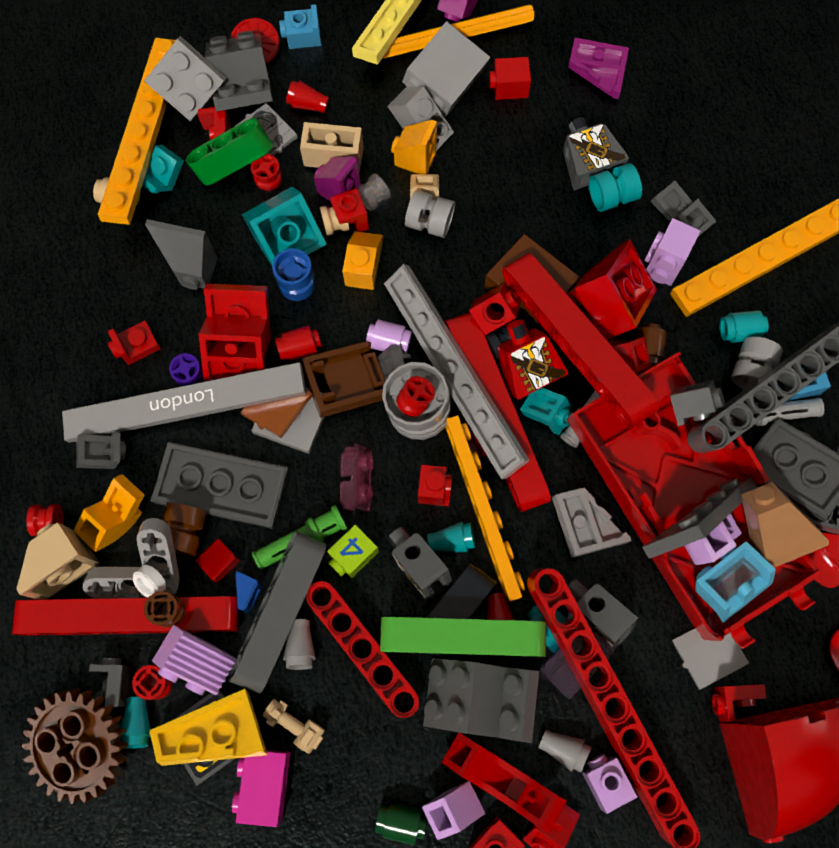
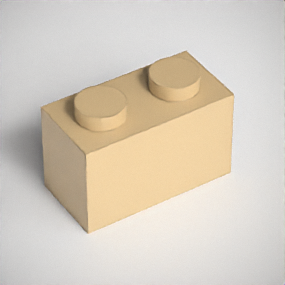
M304 122L300 144L304 166L319 168L321 165H325L331 157L353 156L358 160L360 172L364 148L362 128Z

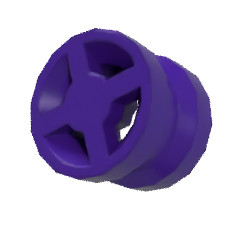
M183 353L174 357L170 362V374L180 387L204 381L202 366L195 356Z

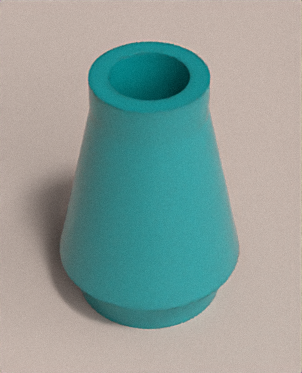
M461 521L437 532L427 534L428 545L434 552H468V549L476 548L471 523L464 524Z
M138 696L128 697L125 701L120 728L126 729L127 732L119 736L121 741L129 744L124 749H137L149 746V738H151L149 730L151 728L146 699Z

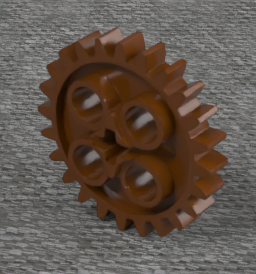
M79 688L70 691L66 689L45 698L43 704L34 708L36 715L27 719L33 727L23 731V734L29 737L30 741L23 744L22 748L30 750L31 754L24 759V762H33L34 765L29 771V775L38 773L40 778L36 786L39 787L46 783L48 785L46 795L49 796L57 792L59 802L69 797L70 804H74L79 800L86 803L92 798L105 793L106 789L115 785L116 781L114 778L123 773V770L118 765L127 761V757L121 754L120 750L128 747L129 744L125 741H120L119 737L127 731L124 728L117 729L116 726L122 717L119 715L112 718L110 713L114 705L110 704L102 707L104 696L100 695L92 699V690L81 693Z

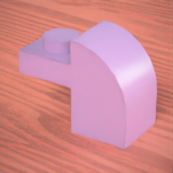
M729 514L705 538L684 545L695 565L711 563L736 547L734 539L742 533L731 514Z

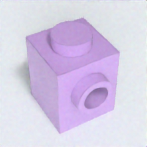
M601 754L587 762L589 768L583 770L582 774L603 812L608 814L637 798L616 757L609 756L607 758L605 754Z
M470 781L445 791L422 806L437 840L461 832L485 814Z

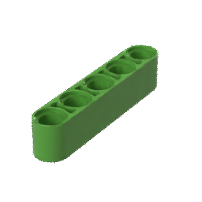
M381 617L380 652L546 657V622Z

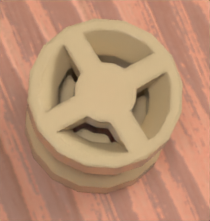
M320 207L326 235H331L336 230H349L348 222L344 224L338 223L333 207Z

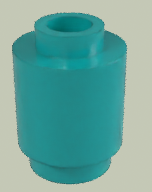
M760 310L729 313L726 317L720 319L721 338L724 341L729 340L731 343L743 342L748 337L763 338L769 329L768 319L766 316H763Z

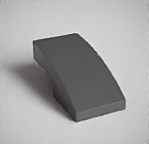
M673 181L651 200L652 204L668 221L671 222L672 218L692 226L700 230L698 236L716 222L700 200L697 199L692 202L676 181Z

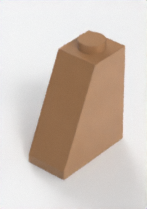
M773 482L741 494L751 546L774 568L829 545V540L817 526Z

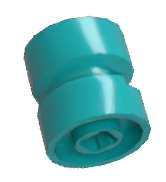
M627 163L613 168L611 173L606 170L590 176L589 191L595 207L598 211L602 212L617 207L619 201L622 204H626L640 199L642 196V184L637 169L633 164Z

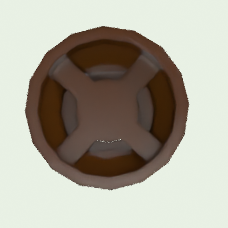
M165 591L153 593L148 597L144 605V614L147 620L154 625L166 628L181 623L186 612L182 599Z

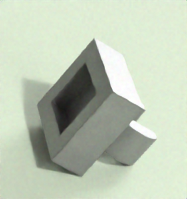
M389 346L377 357L385 381L390 373L399 366L404 365L411 358L410 354L402 353L401 346Z

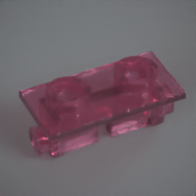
M354 444V447L344 448V453L341 454V476H351V481L340 482L339 503L342 504V510L351 511L357 507L370 511V501L373 497L370 478L374 461L371 450L359 444Z

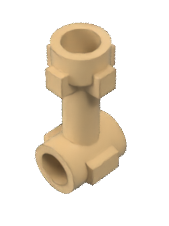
M273 699L262 715L267 719L266 723L272 727L279 723L297 737L293 743L304 752L310 754L313 749L316 750L323 740L322 734L325 730L310 719L304 725L286 712L288 707L286 703Z

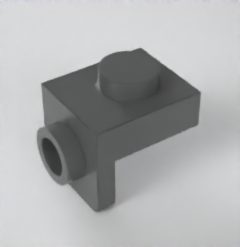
M113 431L111 436L78 435L76 438V468L115 469L120 460H124L126 452L125 441H120V432Z

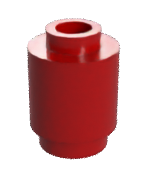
M309 325L281 333V337L275 338L282 361L290 360L292 362L318 354L316 348L322 346L317 329L310 330Z

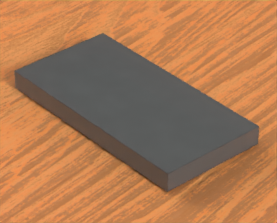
M168 442L151 502L165 506L167 503L184 504L202 509L207 512V515L274 529L289 469L285 466Z

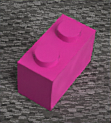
M266 750L267 755L239 758L237 777H242L240 791H235L232 802V813H237L236 823L278 827L282 824L291 752Z

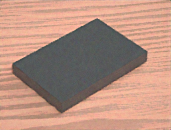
M777 418L753 449L770 479L763 484L773 482L793 503L825 522L839 504V454Z

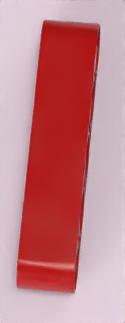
M324 581L312 584L306 594L309 606L394 715L400 718H408L414 715L418 710L419 697L385 652H380L378 643L334 587ZM324 589L329 590L331 593L330 602L325 606L316 605L315 595L317 592ZM340 615H348L351 618V626L345 632H338L334 627L335 619ZM361 640L369 641L372 645L371 654L364 659L356 657L354 653L355 645ZM387 666L392 670L393 678L389 684L381 686L375 681L374 674L377 668ZM402 692L411 694L414 699L413 708L408 712H400L395 706V699Z

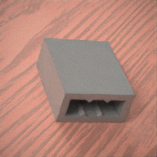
M446 21L407 68L402 82L406 87L424 86L442 115L446 117L483 72L490 56Z

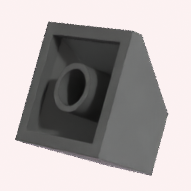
M147 219L145 223L147 229L180 284L192 290H197L198 287L205 288L206 284H210L218 257L206 232Z

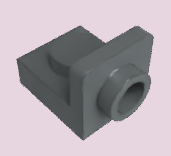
M101 658L100 665L90 664L89 667L91 672H108V678L104 680L102 685L105 707L113 704V707H125L126 698L129 697L132 666L121 665L122 659Z

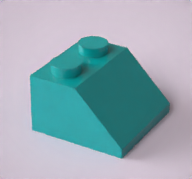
M293 187L242 214L254 239L271 265H273V260L277 254L283 250L294 248L309 255L327 245L302 193Z

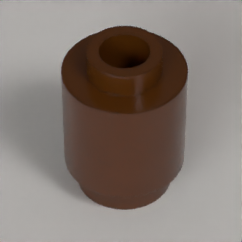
M644 324L642 328L636 330L635 338H645L651 367L645 370L654 367L664 361L667 332L661 329V326L658 324Z

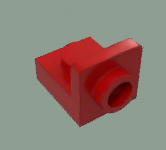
M215 107L198 109L199 120L203 129L209 130L210 140L231 129L232 124L226 110L216 112Z
M357 188L330 198L339 224L354 223L357 232L369 230L367 212Z
M146 321L119 334L114 329L108 331L112 341L108 342L110 350L116 359L121 357L128 365L161 349Z
M765 685L714 687L715 694L712 695V708L715 715H718L719 721L735 722L733 700L735 707L756 706L755 699L766 698Z

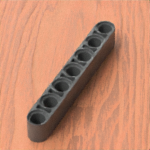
M839 323L830 326L725 403L724 407L718 408L716 412L712 413V417L703 419L692 427L687 436L689 446L698 453H707L724 448L839 362ZM777 379H778V380L780 381V383H781V389L779 388V386H778V384H777ZM753 397L757 399L758 407L755 405ZM730 413L735 419V425L730 422ZM705 431L710 433V444L706 441Z

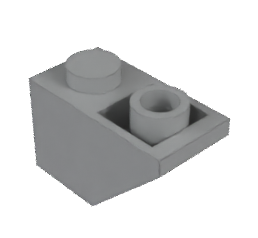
M424 86L405 88L387 106L403 129L405 126L428 120L437 121L436 151L454 133Z

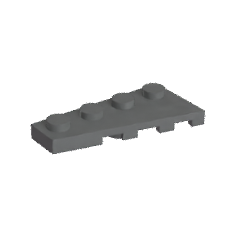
M736 477L719 486L720 490L707 496V500L704 503L696 506L690 513L642 547L648 558H653L705 538L742 503L741 494L757 488L753 479L749 477L738 481Z

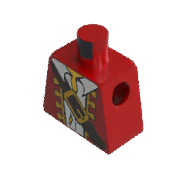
M522 319L515 320L506 326L511 339L500 344L497 350L505 386L508 393L519 400L569 374L545 333L536 328L527 330Z

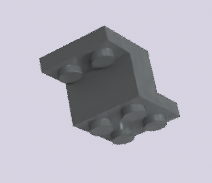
M244 31L238 33V37L227 39L226 36H216L206 43L205 59L226 77L225 81L213 94L216 112L273 101L260 33L254 34V31Z
M432 658L423 726L532 743L539 671Z

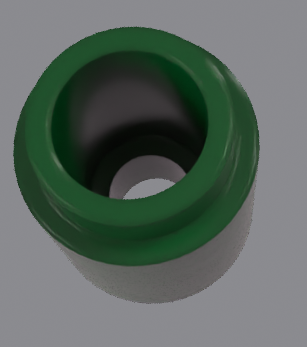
M392 802L389 805L381 804L375 833L382 834L383 839L415 845L417 838H424L427 817L421 816L422 809Z

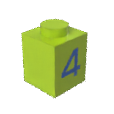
M354 525L327 552L332 558L329 562L330 566L341 577L347 573L353 578L379 553V550Z

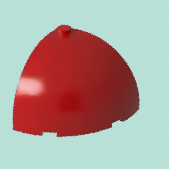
M839 697L735 719V722L719 723L750 835L762 839L764 843L785 840V835L797 832L818 822L839 805Z

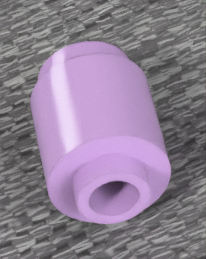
M378 319L375 325L370 324L366 341L371 342V349L384 352L389 346H401L402 353H407L412 331L407 330L406 326Z

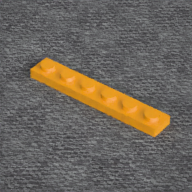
M458 415L446 419L445 428L502 591L506 596L507 603L522 598L521 591L525 590L520 573L513 572L510 560L514 559L509 542L502 541L499 530L503 529L499 513L497 511L492 512L488 501L492 499L487 481L481 482L478 470L482 469L477 452L471 453L468 441H471L470 431L466 423L461 424Z

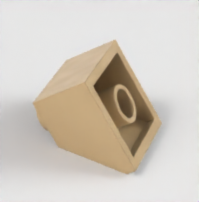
M58 522L56 524H49L37 532V537L28 543L17 591L22 596L37 600H48L100 563L90 547L74 530Z

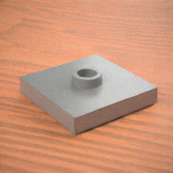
M311 397L282 438L265 428L259 429L256 423H254L251 431L258 436L310 454L325 417H319L313 397Z

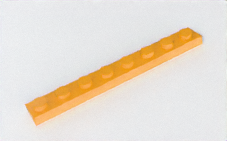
M155 38L99 208L98 216L101 222L131 224L168 103L144 80L176 40Z
M839 199L673 288L670 293L684 315L688 317L839 233Z

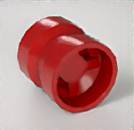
M147 665L135 673L132 686L133 691L138 697L147 700H159L170 694L174 682L159 675L160 668L158 666Z

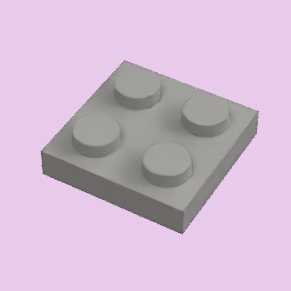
M179 36L144 82L191 121L197 114L198 109L203 107L225 81L226 77L186 40Z

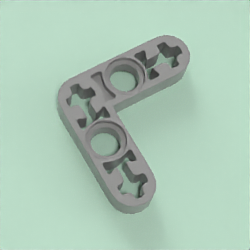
M157 518L146 519L142 522L137 534V545L142 566L149 565L155 568L164 576L166 583L165 592L175 595L180 583V575L171 529L163 520ZM154 536L155 538H158V541L155 544H153ZM160 556L163 557L167 562L157 563L153 561L151 557ZM94 567L88 571L83 583L84 592L96 599L147 598L135 586H130L124 582V580H133V574L141 567Z

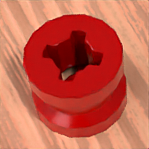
M265 154L251 163L250 169L254 181L260 189L270 191L276 189L281 184L282 173L278 160L273 155Z
M410 377L397 395V405L408 416H420L434 399L435 389L423 377Z
M50 504L48 508H43L41 505H31L26 518L27 530L31 536H37V532L49 524H56L58 522L63 525L64 515L60 504Z

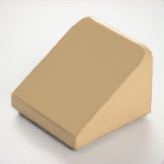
M412 174L410 199L413 192L419 190L432 194L433 200H436L439 197V175Z

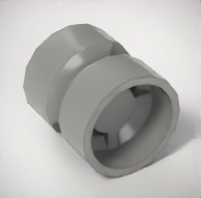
M415 190L406 212L405 226L419 231L427 228L429 234L445 238L453 218L455 201L442 197L433 200L432 194ZM427 210H430L429 216L426 215Z
M746 338L738 355L739 361L734 366L731 382L743 390L780 363L783 348L767 338Z

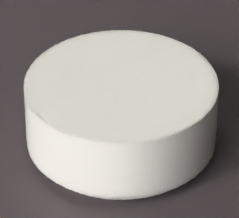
M143 565L133 574L135 587L147 598L155 592L165 591L166 583L162 575L149 565Z

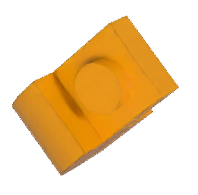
M123 474L113 478L103 500L83 510L74 532L95 552L101 550L123 536L138 520L142 513L138 507L144 494Z

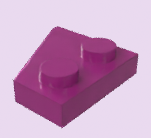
M575 38L568 68L614 99H618L629 48Z

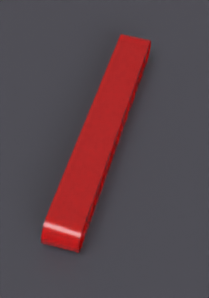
M540 568L534 570L527 580L529 592L658 833L673 848H696L700 842L699 829L564 578L554 569ZM545 574L552 580L551 590L547 593H543L539 588V580ZM560 605H565L568 610V618L563 623H559L555 617V611ZM581 635L585 642L584 648L580 653L575 654L572 649V642L575 637ZM598 666L601 677L598 682L591 684L588 678L589 672L593 667ZM615 697L617 708L612 714L607 715L605 705L609 699ZM632 729L634 733L632 742L628 745H623V734L627 730ZM649 760V772L644 776H640L639 768L641 764ZM666 792L667 800L665 804L657 807L658 796ZM683 824L682 835L674 838L675 829Z

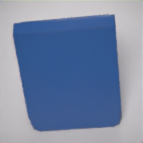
M236 571L238 609L249 613L263 586L259 581Z

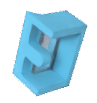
M747 541L738 548L734 547L721 557L722 561L713 568L710 565L705 567L696 577L695 591L718 614L723 623L773 583L776 569Z

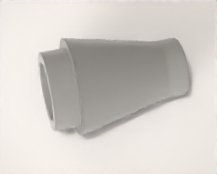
M295 619L283 656L287 669H311L313 661L316 660L309 620Z
M546 729L539 745L540 749L547 752L571 772L573 769L582 772L592 747L585 744L583 739L555 733Z

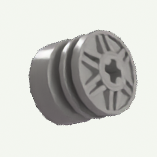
M410 362L401 365L389 374L383 385L382 399L395 429L410 439L425 440L440 433L445 428L446 419L451 417L452 407L445 377L435 367L421 362ZM419 376L427 379L433 385L435 396L423 414L416 417L408 416L399 409L396 398L410 377Z

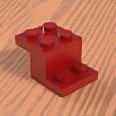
M206 284L204 296L207 317L198 334L204 382L265 370V356L271 341L267 286Z

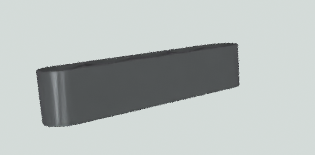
M299 531L294 532L238 653L236 663L233 664V669H231L228 679L229 682L259 694L263 691L323 558L326 543Z

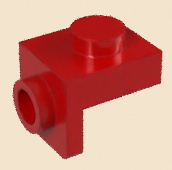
M565 804L550 833L545 832L534 824L525 834L523 840L531 848H565L580 814Z

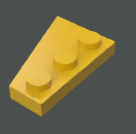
M246 689L149 730L156 761L161 766L267 755L250 695Z

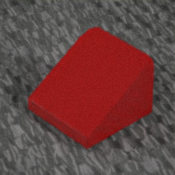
M218 538L195 561L214 582L218 583L241 560Z

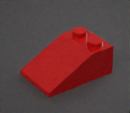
M630 239L623 242L583 275L574 288L578 302L585 307L590 316V322L605 339L635 329L657 291Z

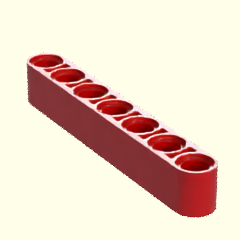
M527 253L502 268L503 278L510 289L516 293L520 301L628 428H633L659 410L658 401L649 388L532 254Z
M470 312L445 320L444 323L530 460L506 479L517 508L520 512H524L551 502L549 489L483 331Z
M179 597L185 604L186 612L181 623L176 625L177 627L189 633L238 631L239 609L237 597ZM148 598L17 600L14 607L12 635L169 633L172 627H161L147 620L144 614V605Z

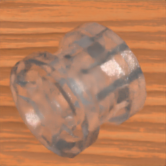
M372 174L368 177L367 183L359 184L355 187V189H358L364 206L370 211L375 210L381 200L386 201L391 197L387 185L377 174Z

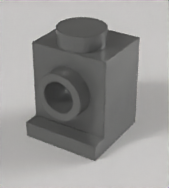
M713 380L675 388L670 395L678 426L685 425L689 417H693L694 421L710 418L713 416L712 412H716L717 408L724 407L722 391L720 388L715 389Z

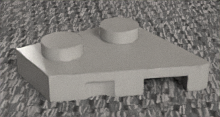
M585 488L556 494L552 497L571 558L626 544L631 541L630 536L626 532L622 533L610 520L612 518L611 515L604 508L596 504L595 498Z

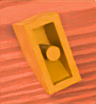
M428 120L404 127L401 136L395 137L391 148V153H394L395 166L417 174L428 173L436 155L437 121Z
M357 231L353 233L347 244L342 271L345 286L374 290L383 235Z

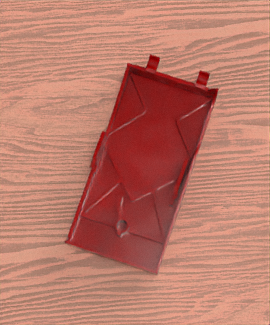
M680 352L638 375L656 397L659 410L633 428H628L602 397L575 411L566 419L643 545L682 519L696 506L704 503L707 500L706 497L720 490L719 486L724 482L736 477L738 481L751 477L757 486L770 480L752 448L747 446L742 436L736 438L740 445L738 448L733 441L724 448L707 453L695 452L689 446L688 433L692 427L702 420L694 421L693 417H689L685 425L678 426L670 395L675 388L696 384L678 357L681 355ZM705 431L706 441L710 444V433ZM742 502L731 513L742 533L734 539L737 548L745 541L751 545ZM682 546L652 558L702 639L721 641L725 635L730 633L735 643L742 649L755 642V639L747 633L744 624L789 596L793 603L802 611L814 605L815 601L807 596L804 586L823 573L807 554L775 567L773 583L723 623L718 614L695 591L697 575L709 565L713 568L722 561L721 557L715 562L695 565L686 548ZM743 565L716 586L714 590L724 600L754 574Z

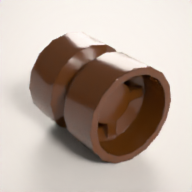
M179 503L166 504L162 520L171 529L176 554L194 557L197 555L200 542L196 532L204 528L207 517L206 511Z

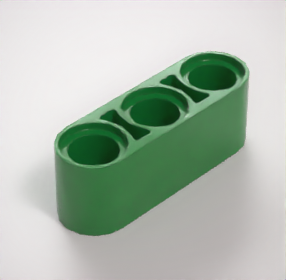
M250 118L194 149L187 156L186 162L203 185H211L267 154L273 147V142L256 118Z

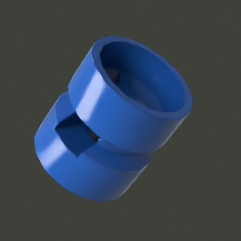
M294 248L283 250L277 254L273 260L272 269L281 294L292 301L308 298L315 290L316 285L308 255Z

